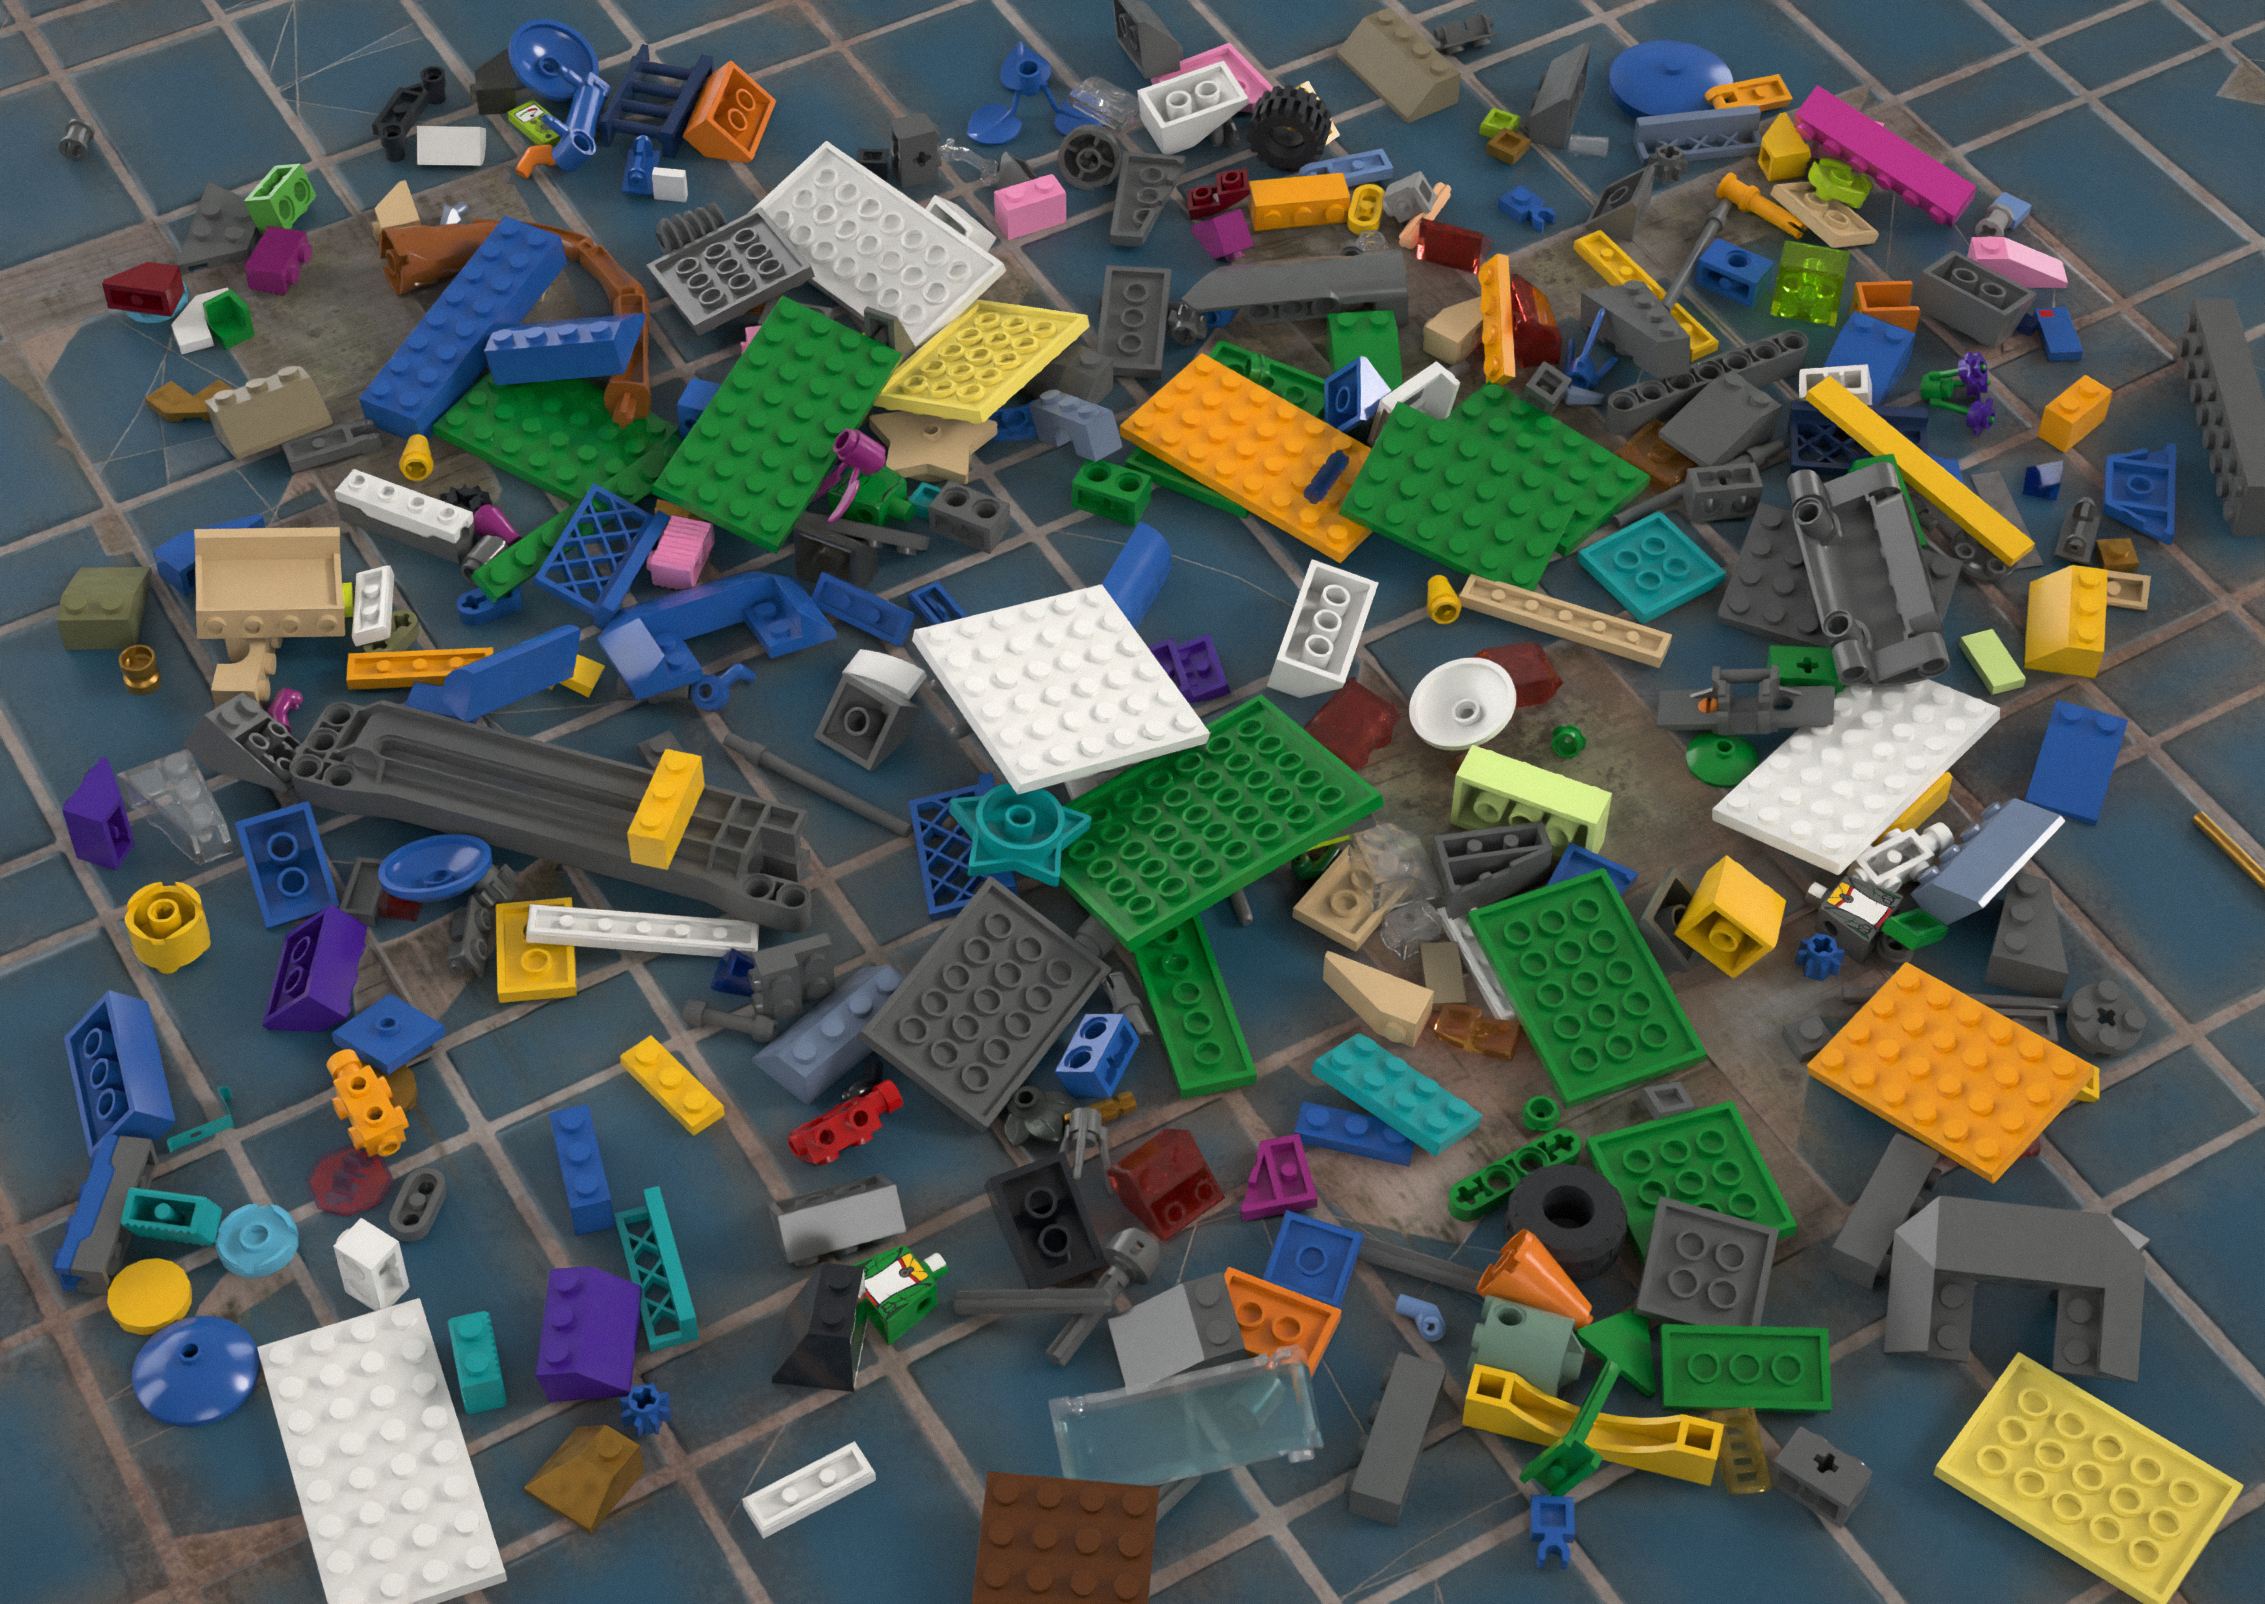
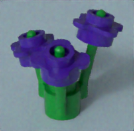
M1967 352L1965 357L1959 360L1958 368L1929 371V374L1923 375L1921 380V397L1923 400H1930L1929 407L1943 408L1966 415V424L1968 427L1974 428L1973 434L1975 436H1980L1984 428L1990 429L1994 423L1996 411L1992 409L1993 399L1987 398L1985 403L1981 402V393L1988 392V386L1991 384V381L1988 379L1987 363L1980 352L1974 355L1972 352ZM1959 376L1961 380H1953L1949 377ZM1954 387H1966L1967 397L1977 396V401L1971 405L1970 409L1945 401L1946 398L1952 397Z

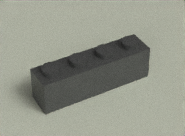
M1899 1133L1894 1135L1835 1241L1826 1270L1869 1290H1872L1878 1277L1887 1278L1891 1270L1894 1231L1924 1208L1927 1199L1922 1197L1926 1190L1933 1192L1940 1179L1942 1170L1936 1168L1940 1156L1939 1151Z
M1399 1352L1394 1367L1386 1366L1380 1385V1390L1385 1391L1382 1401L1374 1400L1368 1419V1424L1373 1425L1370 1435L1362 1434L1358 1445L1356 1458L1360 1459L1361 1462L1358 1470L1350 1469L1346 1479L1344 1493L1350 1495L1348 1512L1396 1527L1398 1526L1444 1390L1446 1365Z

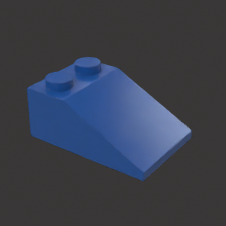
M1854 311L1842 328L1824 367L1868 364L1872 383V405L1882 406L1910 362L1916 333Z
M2056 699L2024 802L2065 817L2096 825L2128 720Z
M309 801L235 822L266 929L314 916L330 904L337 908L340 907Z

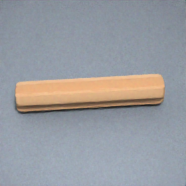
M1439 182L1434 186L1433 191L1437 197L1431 212L1428 214L1422 213L1411 218L1399 235V245L1401 247L1413 249L1450 198L1451 187L1449 185Z

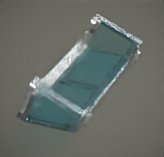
M1295 1344L1277 1348V1352L1272 1353L1273 1357L1264 1353L1258 1355V1357L1101 1393L1095 1394L1092 1392L1084 1394L1085 1399L1083 1396L1075 1398L1066 1396L1048 1400L1064 1478L1156 1486L1289 1456L1290 1463L1315 1458L1314 1450L1324 1447L1305 1349Z

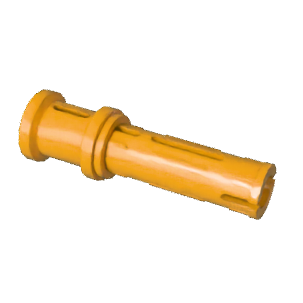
M1732 172L1728 173L1721 180L1716 191V197L1720 200L1728 199L1736 204L1738 210L1743 213L1750 211L1755 213L1757 216L1792 235L1797 240L1804 235V233L1794 228V225L1799 226L1805 231L1808 227L1791 212L1761 196L1760 190L1755 185L1747 186L1737 180L1736 174Z

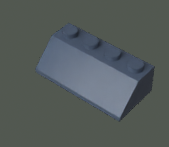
M2016 798L2002 805L1998 801L1992 803L1981 812L1980 816L1983 820L1979 824L1976 822L1966 828L1959 835L1962 841L1958 845L1950 846L1939 856L1941 863L1937 867L1936 865L1930 867L1918 877V881L1921 884L1910 895L1924 911L1945 925H1949L1984 908L2065 822L2063 817Z
M889 965L860 969L752 1058V1062L803 1103L809 1105L874 1051L859 1040L858 1037L904 981L905 977Z

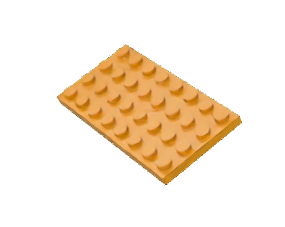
M1203 353L1198 355L1120 425L1119 436L1339 563L1373 532L1338 514L1342 503L1372 449Z

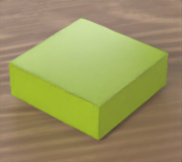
M1492 108L1481 123L1479 134L1493 138L1504 127L1516 132L1520 126L1521 117Z

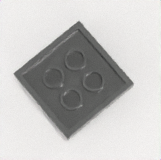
M1660 1196L1656 1204L1633 1314L1668 1324L1760 1326L1779 1229Z

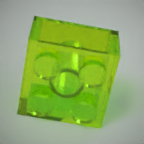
M1785 240L1770 315L1835 327L1851 252Z

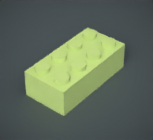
M1472 745L1455 777L1450 824L1475 831L1543 821L1552 846L1551 859L1560 862L1570 842L1598 854L1605 839L1612 793Z

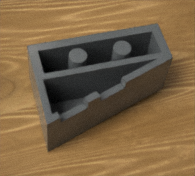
M1543 821L1433 836L1430 866L1448 919L1452 918L1454 920L1468 914L1475 907L1477 909L1548 879L1552 846Z

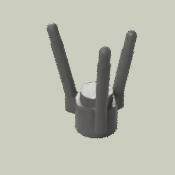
M1085 1107L1076 1108L1070 1113L1069 1125L1064 1126L1063 1140L1058 1153L1065 1151L1067 1156L1071 1141L1076 1146L1073 1179L1077 1181L1081 1177L1085 1148H1092L1098 1142L1107 1195L1113 1196L1115 1191L1107 1145L1108 1128L1101 1126L1102 1114L1099 1111Z

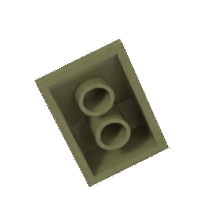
M151 567L80 568L61 596L56 619L65 650L126 649L130 646L138 645L152 574Z

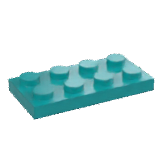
M1357 1033L1316 1059L1311 1073L1435 1157L1478 1128L1483 1116L1470 1107L1467 1102L1458 1099L1440 1087L1434 1080L1425 1077L1407 1065L1404 1060L1395 1057L1377 1045L1374 1040L1361 1033Z

